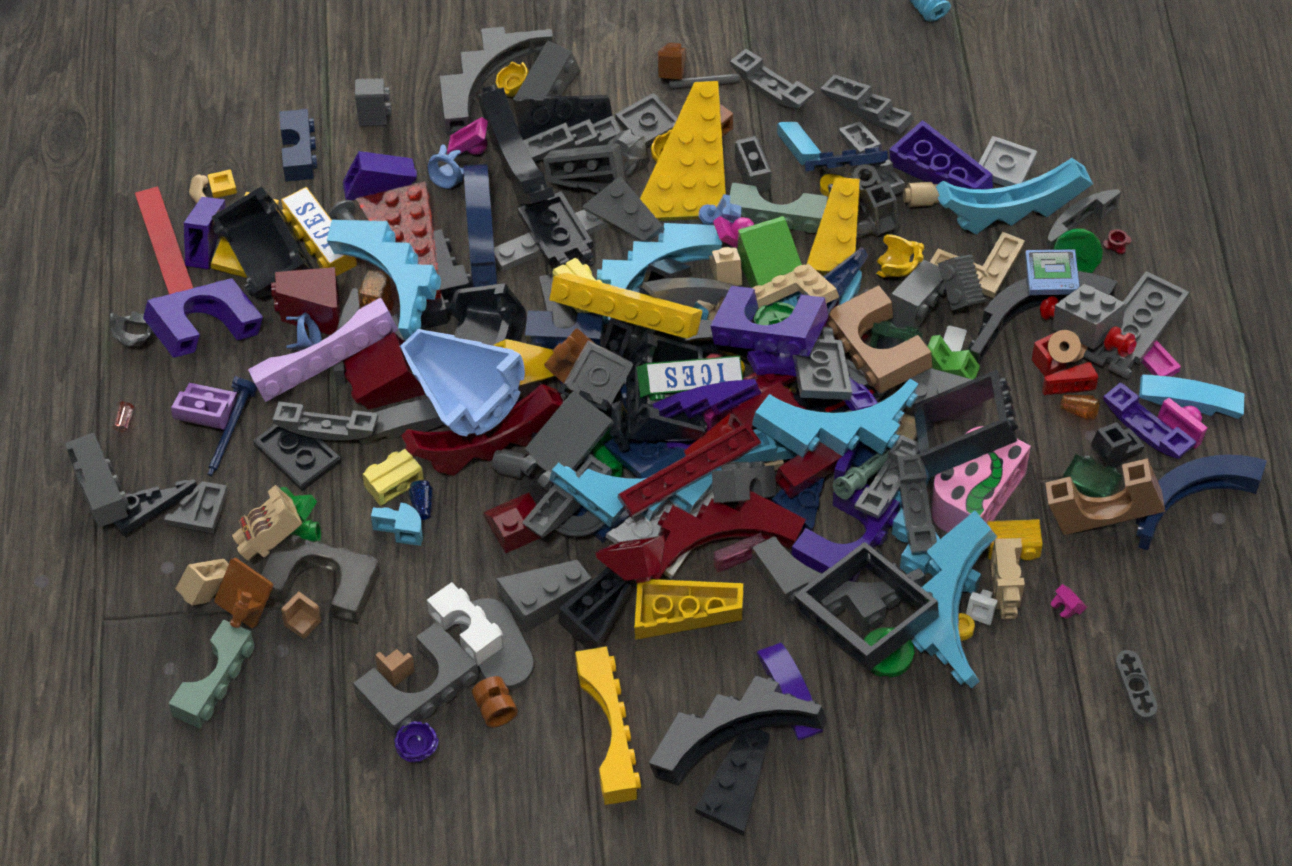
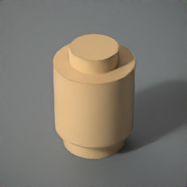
M932 182L908 183L907 188L903 189V200L905 203H908L909 207L933 206L934 203H939L938 197L940 195L936 189L938 184H933Z

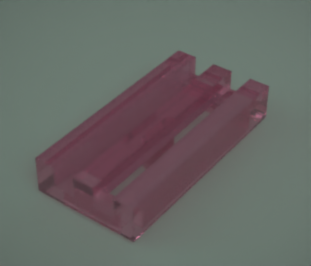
M761 533L715 551V563H713V566L717 573L751 560L752 547L765 541Z

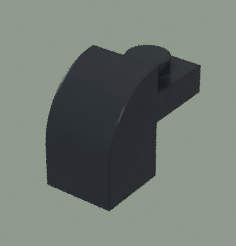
M1117 422L1098 429L1091 443L1092 449L1109 468L1119 467L1122 460L1141 453L1145 447L1130 428L1123 430Z

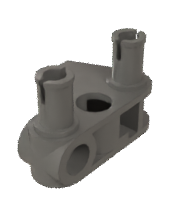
M863 164L856 167L853 172L848 174L847 178L868 180L866 182L860 180L858 203L866 220L857 223L856 239L868 234L877 237L883 233L898 229L897 199L889 182H881L873 165ZM833 184L828 185L829 193L831 192Z

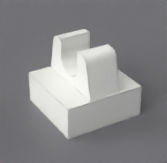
M984 589L981 594L972 592L966 614L973 620L991 625L998 600L991 598L993 592Z

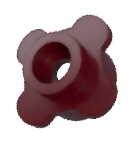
M1112 230L1108 233V239L1103 242V247L1117 252V254H1124L1126 246L1131 243V237L1123 230Z

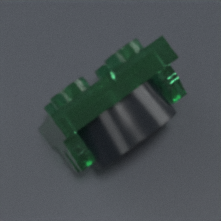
M888 321L874 322L870 347L875 349L893 348L917 335L924 342L923 333L919 332V329L906 326L905 329L895 327V324Z

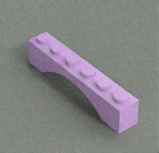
M379 298L359 309L343 327L321 342L292 354L270 357L248 370L262 397L267 402L391 333L398 331V328L384 302Z

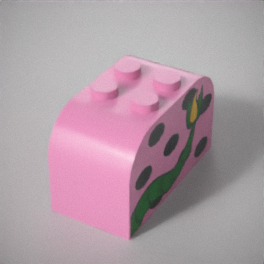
M980 426V427L973 428V429H971L970 431H968L967 433H969V432H971V431H974V430H976V429H979V428H981V427H984V426ZM1017 439L1015 443L937 474L934 480L931 503V516L935 524L949 533L973 511H976L986 524L987 521H993L1026 475L1031 446Z

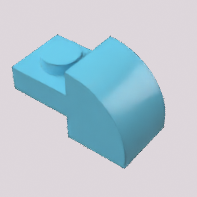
M401 503L399 511L391 508L381 509L373 507L371 514L373 530L395 533V539L398 543L422 545L421 518L412 506Z

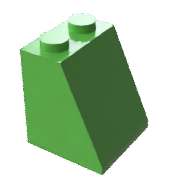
M784 216L738 230L737 251L741 259V268L751 288L771 282L774 277L786 275L802 265Z

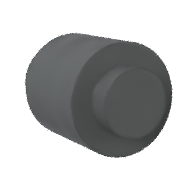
M507 449L502 451L496 450L492 460V470H496L498 474L522 479L526 474L520 470L521 468L518 465L528 454Z

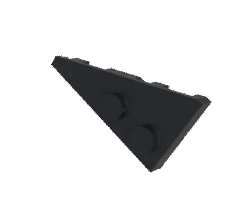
M194 479L175 482L176 487L160 490L159 486L138 491L134 494H125L129 503L128 506H125L128 517L111 524L122 536H125L192 493L194 488L197 487V483Z

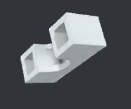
M451 582L427 599L429 614L444 630L455 624H465L469 627L460 634L461 647L477 662V665L503 648V633L497 624H491L486 619V615L481 607L478 605L474 606L470 602L468 594L462 588L458 589Z

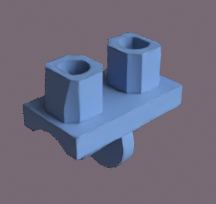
M723 194L717 207L715 205H704L700 208L698 215L702 223L706 225H714V220L719 216L734 223L736 219L741 217V206L730 203V195Z

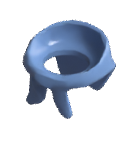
M441 145L439 154L433 155L429 159L428 173L432 182L441 188L449 189L461 183L464 170L459 168V165L454 161L461 151L454 150L445 155L447 151L446 146ZM438 161H444L448 164L439 168Z
M303 313L299 317H286V320L298 321L297 343L287 345V349L301 351L322 341L320 330L309 314ZM304 322H306L309 328V338L305 331Z

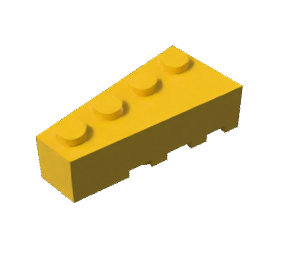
M835 177L807 264L811 265L823 277L855 252L860 179Z
M654 579L637 583L635 640L741 621L743 612V583Z

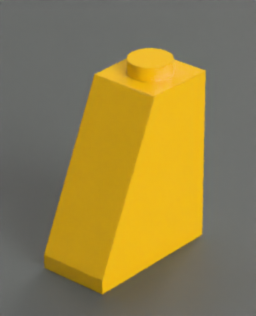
M508 339L493 345L512 349L521 355L525 375L524 380H520L519 387L555 376L544 366L545 362L554 353L552 349Z

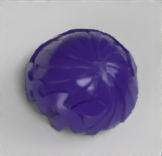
M413 721L407 726L403 725L400 727L395 738V747L399 756L403 760L413 763L421 762L430 757L437 749L439 743L434 729L427 722L422 724V722Z

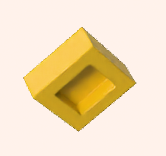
M231 170L208 175L213 198L237 193Z

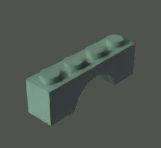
M732 183L730 190V203L741 206V217L749 218L754 224H759L784 216L789 229L806 231L808 233H817L828 196L803 193L798 200L790 204L778 205L764 200L759 195L756 186Z
M226 620L222 621L210 639L213 654L218 658L215 670L203 680L182 682L169 702L173 717L199 729L205 721L211 718L214 706L218 700L224 698L230 681L239 675L241 664L245 658L251 656L255 647L251 631L242 627L234 628Z

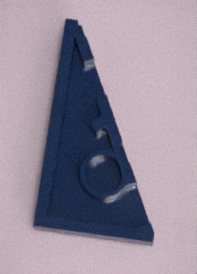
M862 247L824 276L837 289L839 298L868 258V254ZM839 298L826 303L828 314Z
M824 478L791 499L781 489L772 499V502L806 519L802 528L812 531Z

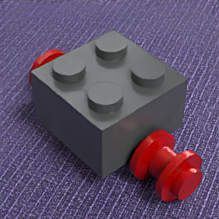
M1083 284L1059 303L1058 299L1054 296L1045 299L1041 303V318L1044 320L1054 318L1053 330L1072 331L1079 337L1081 344L1095 349L1104 342L1105 349L1111 351L1116 348L1118 349V355L1121 357L1132 354L1136 348L1137 343L1134 334L1127 333L1125 336L1122 335L1121 328L1123 327L1125 303L1096 290L1092 286Z

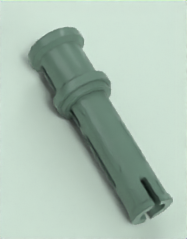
M886 449L883 455L877 453L861 466L850 468L844 477L836 478L833 482V489L837 496L842 499H848L855 490H860L866 486L867 480L878 473L886 462L889 450Z

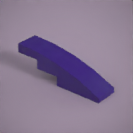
M755 379L725 381L677 393L654 403L653 406L659 409V416L667 418L685 411L690 419L712 408L717 416L761 394V391Z

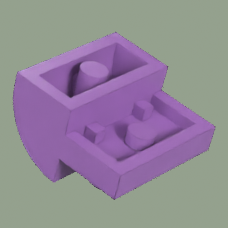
M189 383L184 392H179L171 407L173 419L224 430L228 423L229 415L237 402V392Z

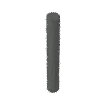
M739 73L669 80V89L692 87L694 82L718 81V85L739 83Z

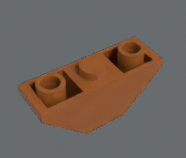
M667 43L666 46H663L658 51V78H683L686 48H681V43Z

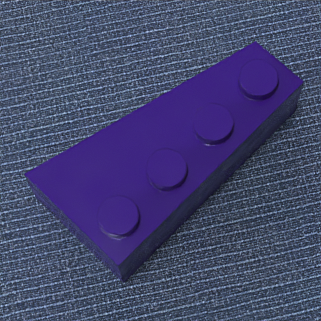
M923 120L889 149L890 161L893 163L894 168L925 182L940 184L942 181H945L951 185L966 189H993V174Z

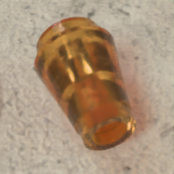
M1064 394L1060 407L1086 420L1090 418L1096 419L1100 400L1095 399L1094 395Z

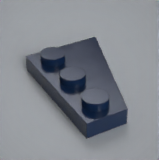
M614 438L604 443V446L615 458L639 479L648 478L686 456L683 448L676 446L674 449H671L663 442L654 444L648 441L630 439L629 449L622 452L619 451V444L615 443Z

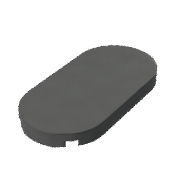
M482 598L471 602L474 606L478 605L481 607L486 615V619L491 624H497L503 633V648L478 665L483 678L499 676L503 678L508 690L523 686L533 672V656L510 610L505 604L496 599ZM460 624L461 633L469 628L465 624Z

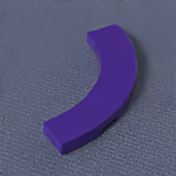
M761 350L748 351L747 359L756 375L785 374L796 376L792 354ZM849 374L852 395L850 400H843L852 411H857L878 404L870 391L863 384L859 385L850 378Z

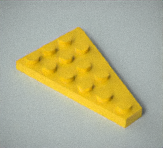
M718 81L694 82L641 195L640 200L658 221L700 219L698 213L702 206L715 205L717 207L723 194L726 195Z

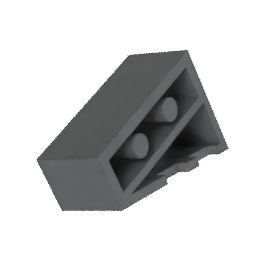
M620 144L550 151L543 159L547 181L550 183L574 188H586L592 190V192L599 193L619 176L626 182Z
M923 260L895 289L890 297L893 317L884 321L881 333L898 334L910 339L914 336L941 295L944 296L946 294L939 266Z
M91 433L65 443L76 479L98 528L128 517L125 506L129 505L124 491L119 492L121 485L116 474L112 476L111 473H114L110 460L109 458L105 459L95 434Z

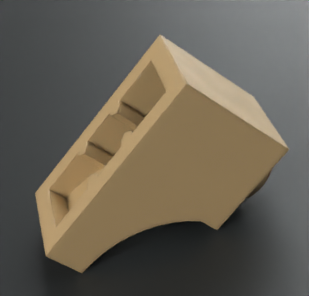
M724 247L712 251V255L709 256V264L714 279L734 284L735 286L742 285L741 259L737 248Z
M225 559L189 564L176 590L191 605L210 602L219 590L229 563Z

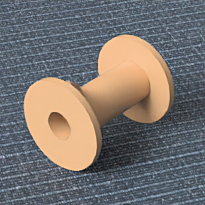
M1069 330L1057 331L1051 336L1048 343V350L1052 358L1062 363L1081 360L1088 349V346L1081 344L1079 337Z

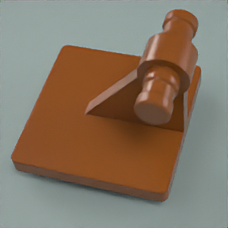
M576 328L562 344L559 343L553 349L554 353L545 362L544 366L564 383L588 340L593 341Z
M232 558L214 602L233 615L230 621L232 627L239 628L242 621L249 627L254 628L259 622L273 588V583L237 558Z

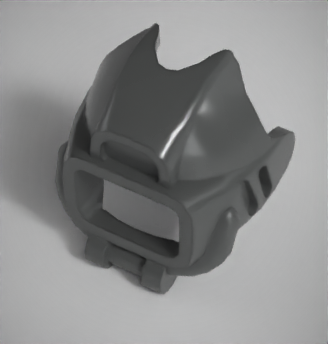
M632 129L619 132L608 143V145L620 144L621 155L627 159L624 165L625 176L630 175L633 171L643 169L650 161V158L646 155L645 136L633 135L631 133Z
M132 311L130 316L125 317L118 316L115 313L110 314L109 321L112 334L121 345L140 347L145 341L151 339L154 332L143 319L144 314H138ZM128 323L148 325L147 332L141 335L125 332Z

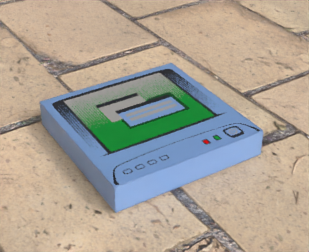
M1026 250L1025 260L1029 295L1071 294L1079 288L1075 250Z

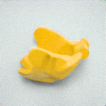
M896 235L884 236L883 241L888 245V249L877 260L882 267L881 271H878L876 274L881 277H908L916 269L918 263L923 261L922 252L924 245L916 241H908ZM914 253V259L909 263L910 256Z

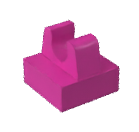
M1064 584L1055 591L1057 595L1051 602V606L1055 609L1062 604L1065 605L1064 611L1060 613V616L1065 619L1076 613L1081 614L1087 608L1079 597Z

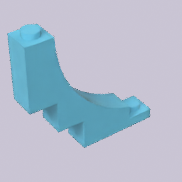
M559 462L552 469L549 478L554 484L574 496L578 503L609 527L625 511V508L617 498L618 494L646 479L613 477L587 469L578 478L570 467H564ZM712 473L640 514L650 521L668 499L677 507L690 514L713 487Z

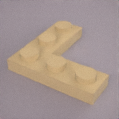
M1002 232L984 265L981 266L974 263L977 270L976 274L979 275V283L982 284L980 288L983 289L982 293L991 298L996 297L1021 253L1025 240ZM937 249L930 263L938 266L939 262L958 256Z
M809 264L800 265L786 275L776 276L771 282L753 287L756 293L758 309L797 291L803 295L825 297L826 303L839 298L837 289Z

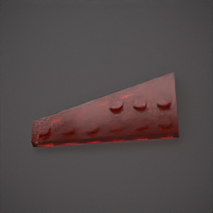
M425 181L356 198L359 207L364 212L368 221H387L391 230L395 233V243H410L414 252L418 255V264L433 265L439 275L429 193ZM441 288L436 291L435 299L442 297Z

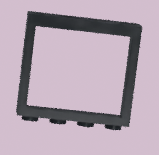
M997 369L913 404L920 457L931 477L1017 442L1015 430L1019 429L1014 418L1016 413L1012 406L1014 402L1009 392L1011 389L1007 378H1001ZM995 397L998 421L936 446L933 429L934 422Z
M863 542L794 595L796 612L868 672L939 617L938 601L933 597V593L926 592L914 578L905 575L894 562L890 563L878 549L874 550L866 542ZM865 567L918 609V611L872 646L868 645L819 604L821 600Z

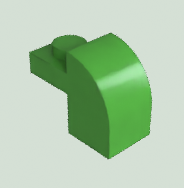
M941 335L931 337L927 346L931 351V369L972 380L975 379L980 366L969 350L952 352Z

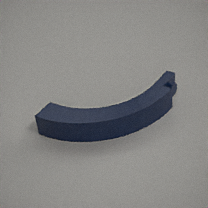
M487 164L463 166L473 287L495 285L497 280Z
M1214 455L1187 462L1165 474L1158 480L1162 490L1165 512L1136 519V524L1139 525L1136 536L1140 537L1138 547L1149 550L1153 535L1163 515L1175 503L1191 494L1210 489H1235L1257 494L1267 460L1243 455Z

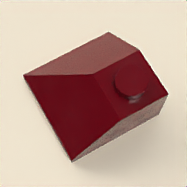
M529 492L483 512L484 518L505 554L542 538L522 524L524 519L536 507V503Z
M662 535L619 541L596 552V558L624 580L635 579L636 583L647 582L651 580L652 575L660 572L665 538Z

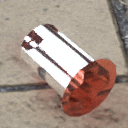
M117 402L118 409L112 427L116 431L126 432L132 411H135L136 408L128 402Z

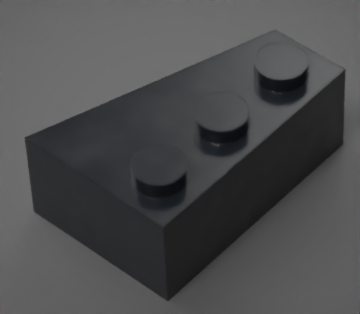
M609 567L605 568L559 609L558 623L587 650L601 648L633 591L634 579L624 580Z

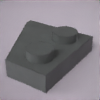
M202 481L194 488L191 495L186 496L180 502V507L172 515L168 513L165 516V524L214 534L228 493L227 485Z

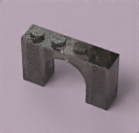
M295 534L288 535L273 548L261 574L273 583L268 600L285 604L295 580L301 573L316 567L329 568L337 572L342 578L331 603L333 618L354 624L359 623L380 575L378 559L368 554H356L342 547L327 546L320 541L305 540Z

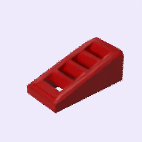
M1087 362L1045 376L1042 392L1044 395L1092 391L1096 389L1098 375L1092 364Z

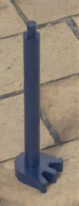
M235 376L232 381L231 388H234L232 392H237L240 395L208 466V476H212L213 472L217 470L247 398L254 397L257 392V386L249 380Z

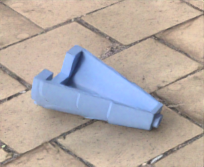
M417 329L400 346L414 376L421 383L426 396L432 402L441 421L459 435L468 436L471 433L479 435L494 428L512 410L521 393L518 391L520 380H524V363L521 355L512 349L482 344V342L455 338L454 335L421 329Z

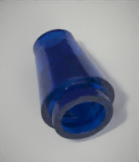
M426 480L410 483L408 495L412 507L418 512L421 520L431 518L433 487Z

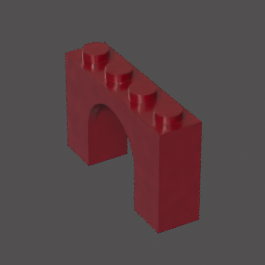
M779 381L761 392V394L733 409L728 424L734 430L748 422L753 430L758 429L752 425L756 410L769 394L792 406L805 408L797 403L793 393ZM819 442L813 452L809 450L804 457L798 455L780 466L775 480L791 499L834 472L838 460L843 456Z

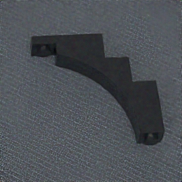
M496 85L482 88L483 93L478 94L477 98L483 117L488 121L487 131L493 150L498 149L505 176H510L518 204H532L555 197L553 187H547L544 174L534 163L523 142L504 88L497 89Z
M672 258L648 264L642 285L644 282L666 278H688L691 266ZM642 285L639 288L630 290L651 296L644 288H642ZM610 318L601 347L628 360L647 327Z

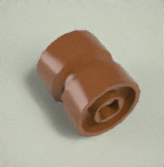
M499 676L486 678L477 683L472 689V696L477 706L481 708L480 712L487 726L499 727L516 717L518 709L509 695V690L503 678Z

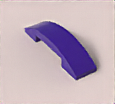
M1121 382L1103 396V400L1127 428H1130L1135 435L1158 451L1179 459L1196 445V441L1179 427H1176L1174 430L1139 404V396Z
M782 643L757 651L758 658L766 674L779 683L783 694L789 693L798 699L813 701L800 671ZM791 725L798 741L823 732L821 729Z

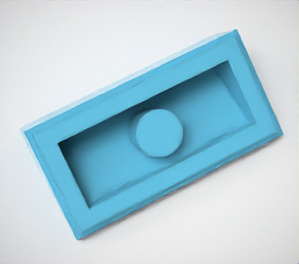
M780 122L777 124L778 136L801 165H804L805 161L819 157L820 150L798 122Z

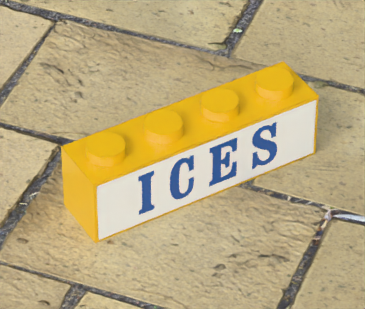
M307 187L281 199L283 215L287 222H290L293 226L296 237L298 239L302 238L305 242L308 253L311 256L315 255L320 269L335 267L336 276L357 266L356 257L333 253L327 242L332 220Z

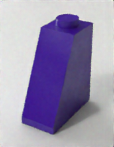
M358 151L343 180L345 199L351 201L408 192L412 183H415L417 179V170L414 169L413 159Z
M201 197L184 221L185 266L210 268L217 239H220L213 229V226L216 224L211 216L225 208L224 199Z

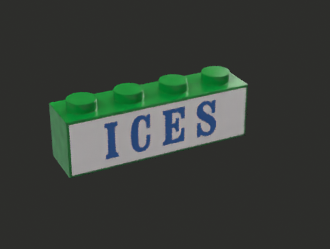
M740 356L646 363L637 367L640 397H649L650 401L663 400L665 395H675L704 385L743 380Z

